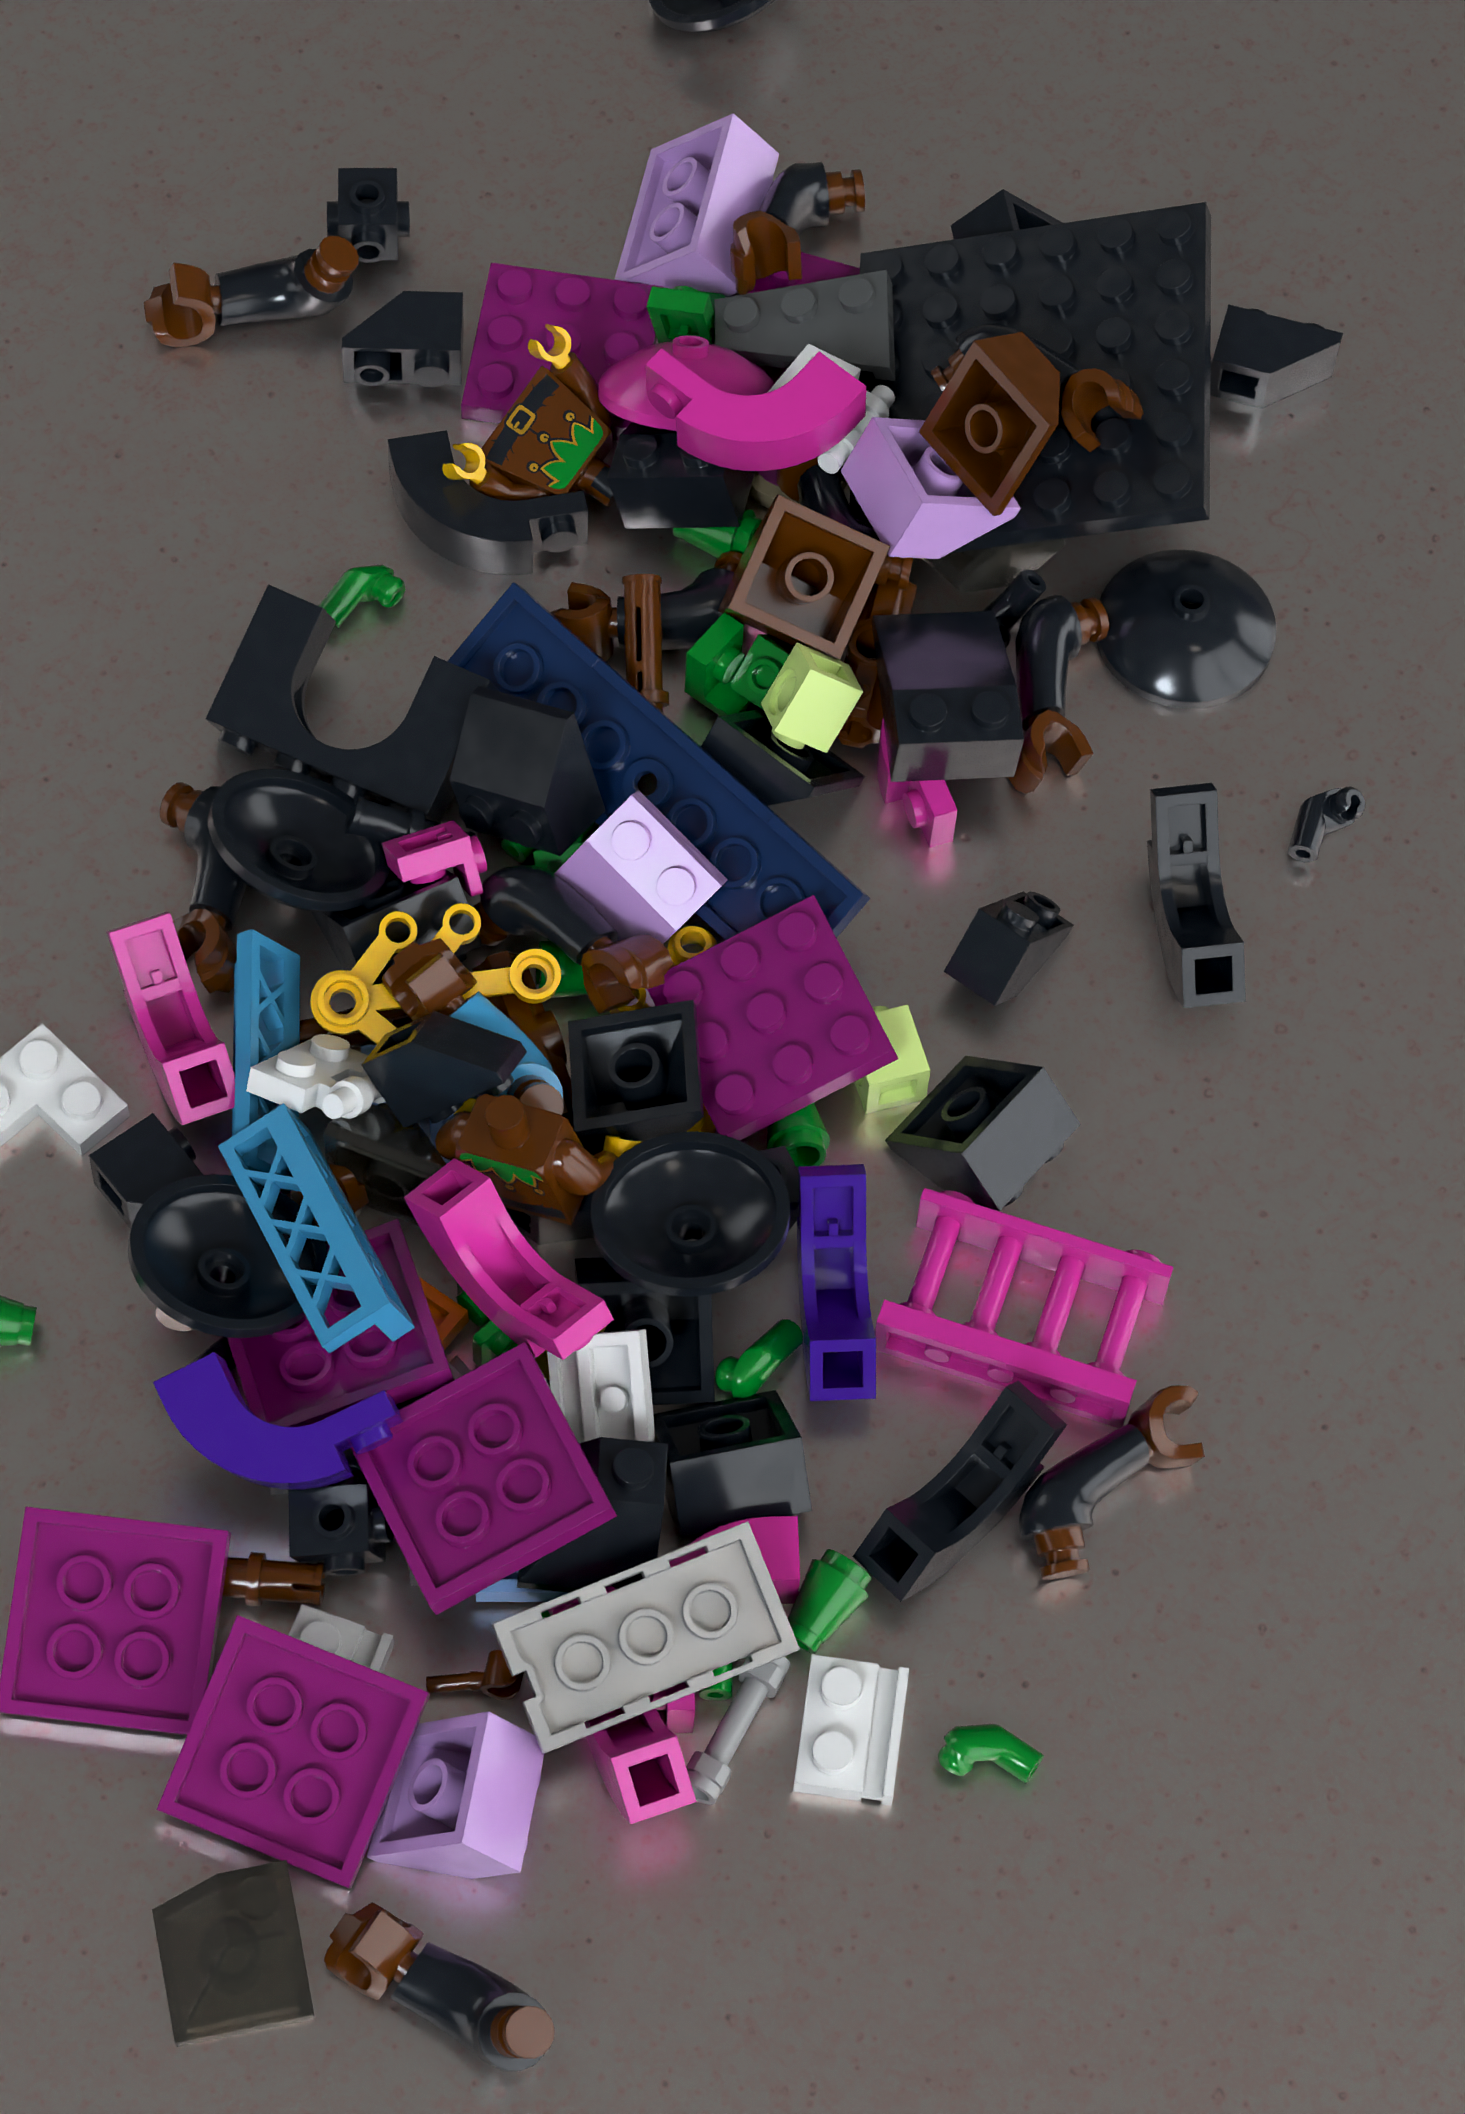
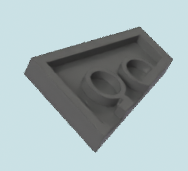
M887 270L714 299L715 345L730 349L755 365L787 369L803 349L810 344L860 368L861 371L873 372L875 379L895 381L892 282Z

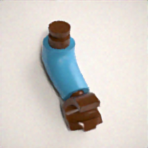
M441 938L421 945L412 942L393 957L395 964L382 976L383 985L412 1021L436 1011L520 1041L527 1053L511 1073L514 1078L513 1083L496 1097L512 1095L518 1098L522 1104L562 1115L564 1110L562 1086L549 1061L532 1040L479 991L467 1000L464 998L463 995L475 986L477 980Z

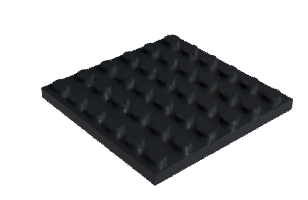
M1206 202L860 254V274L887 270L892 282L895 381L875 379L873 372L860 371L859 381L866 385V391L870 393L878 385L887 386L892 390L895 395V401L889 408L888 418L926 420L943 392L934 380L931 370L937 365H940L943 369L950 365L947 358L960 349L955 340L958 335L970 327L989 323L1020 330L1054 350L1081 370L1096 368L1106 371L1113 378L1121 380L1138 396L1144 411L1141 420L1123 418L1110 405L1096 412L1090 425L1101 445L1089 452L1073 438L1062 418V407H1059L1057 427L1013 495L1021 508L1016 517L951 553L1210 520L1211 214ZM850 489L849 506L854 516L863 523L872 526Z

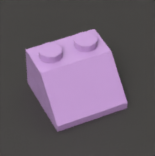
M872 417L840 470L880 542L890 546L887 553L889 557L940 559L1015 518L1021 509L1013 496L1001 515L992 516L919 433L926 420Z
M639 790L632 794L555 873V875L588 900L618 932L619 937L617 941L642 934L650 935L658 939L662 944L728 880Z
M489 1711L419 1723L371 1839L367 1858L379 1863L469 1879L521 1872L544 1758L535 1735Z

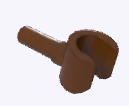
M493 1650L489 1652L484 1672L470 1671V1673L427 1676L426 1688L429 1693L462 1690L482 1691L484 1694L495 1699L510 1700L519 1692L524 1672L512 1677L502 1651Z

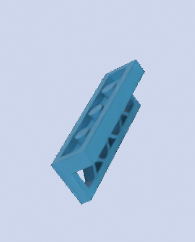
M253 929L237 934V962L234 964L233 1071L235 1074V1105L232 1108V1136L280 1106L277 1103L246 1091L250 1067L278 1055L281 1051L300 1044V955ZM290 1109L299 1118V1112ZM271 1137L243 1155L242 1158L249 1170L269 1173L278 1147ZM288 1168L285 1176L293 1177ZM280 1189V1192L288 1194L291 1193V1190Z
M284 1103L218 1145L321 1346L328 1353L333 1352L373 1325H376L392 1342L415 1328L311 1131ZM272 1137L278 1148L269 1173L249 1170L242 1156ZM288 1168L293 1177L285 1176ZM257 1185L264 1186L262 1194ZM280 1189L299 1191L303 1195L295 1223L276 1220L272 1215ZM314 1217L319 1227L311 1225ZM283 1234L290 1235L288 1244ZM307 1238L327 1241L330 1246L321 1273L302 1270L298 1265ZM340 1267L346 1277L337 1276ZM309 1284L317 1285L314 1294ZM333 1288L354 1292L361 1307L330 1326L324 1314Z

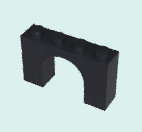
M268 584L206 716V720L221 732L218 741L248 756H252L256 747L276 756L273 762L275 767L308 776L312 771L330 779V785L340 789L353 799L357 795L364 798L367 795L387 804V807L406 813L410 808L425 812V819L441 823L454 795L449 779L471 693L478 686L500 691L489 679L434 656L405 719L391 735L379 743L360 749H340L326 745L316 739L309 727L305 713V693L310 677L336 621L324 608Z

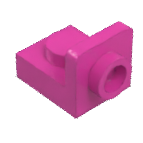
M454 820L382 843L388 867L402 882L410 880L413 884L429 883L444 877L447 874L446 869L453 867L454 875L459 878L461 887L470 897L483 893L479 874L487 871V863L482 846L476 835L469 837Z

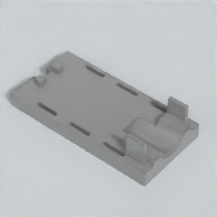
M748 1521L491 1625L511 1676L513 1677L525 1672L534 1694L533 1698L523 1701L522 1704L542 1755L800 1650ZM699 1549H705L706 1554L674 1567H671L669 1561ZM641 1573L643 1579L607 1593L605 1587ZM572 1600H578L579 1605L544 1619L541 1615L542 1612ZM742 1658H749V1663L714 1676L713 1670ZM683 1682L685 1683V1689L650 1702L648 1696ZM621 1708L623 1714L586 1728L584 1722Z

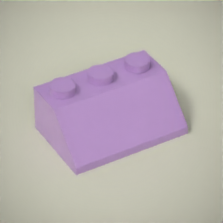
M734 113L651 149L615 280L662 286L670 289L676 286H688L698 291L723 294L725 297L736 295L738 292L736 290L735 276L731 272L730 248L733 243V223L744 214L759 211L773 183L779 153Z

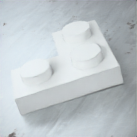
M43 1024L39 1025L0 1057V1147L37 1116H40L77 1153L83 1156L130 1117L128 1104Z

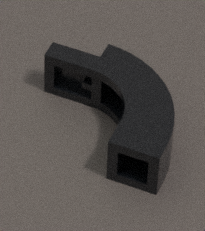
M447 430L388 439L389 475L397 507L403 519L419 540L443 558L480 572L500 575H522L533 573V553L564 552L574 546L588 544V507L584 491L518 501L492 498L473 489L464 479L452 480L443 474V464H455Z
M1212 783L1150 789L1152 840L1147 841L1150 887L1161 951L1173 991L1183 1008L1246 1002L1244 941L1231 922L1221 878L1217 789Z
M1017 1381L1006 1386L954 1458L919 1491L886 1508L852 1557L900 1602L920 1592L957 1564L1010 1511L1044 1469L1040 1462L1066 1428L1067 1424L1021 1382Z

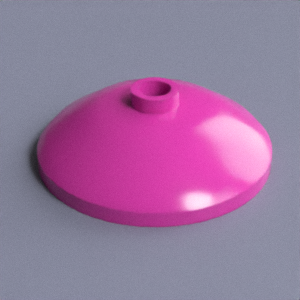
M686 335L674 338L673 342L650 345L615 362L599 379L598 398L608 411L623 419L640 425L677 431L676 417L669 419L654 408L647 396L645 364L661 348L712 386L731 394L745 396L767 393L775 383L764 370L734 351L709 344V341L705 338Z

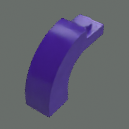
M864 1164L798 1166V1285L801 1331L803 1334V1358L810 1401L876 1399V1336L871 1317L868 1291L866 1171Z
M215 1352L153 1382L173 1424L199 1453L239 1478L272 1488L310 1489L348 1479L354 1475L343 1451L353 1447L358 1455L373 1450L393 1438L390 1428L404 1422L393 1398L383 1390L314 1424L299 1427H284L270 1424L259 1419L249 1409L241 1396L226 1361Z

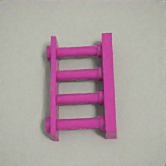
M924 1188L919 1202L916 1227L930 1231L931 1235L907 1302L897 1304L884 1299L875 1327L876 1351L1001 1391L1006 1386L1019 1381L1045 1405L1116 1428L1122 1427L1130 1407L1137 1380L1125 1377L1120 1368L1143 1299L1163 1305L1174 1267L1161 1263L1157 1257L1142 1250L1131 1249L1122 1251L974 1204L969 1197L956 1191L945 1190L936 1192ZM956 1240L993 1251L970 1322L963 1324L938 1317L932 1311ZM1018 1260L1056 1271L1033 1340L1025 1344L1000 1337L994 1331ZM1080 1280L1118 1291L1096 1360L1089 1364L1063 1357L1057 1351Z

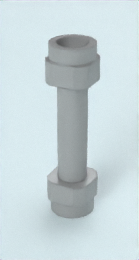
M785 1656L739 1675L738 1679L742 1684L704 1753L695 1751L686 1766L697 1801L713 1805L719 1795L722 1794L731 1777V1769L728 1767L729 1762L765 1697L775 1698L791 1666ZM748 1657L746 1658L743 1665L750 1662Z

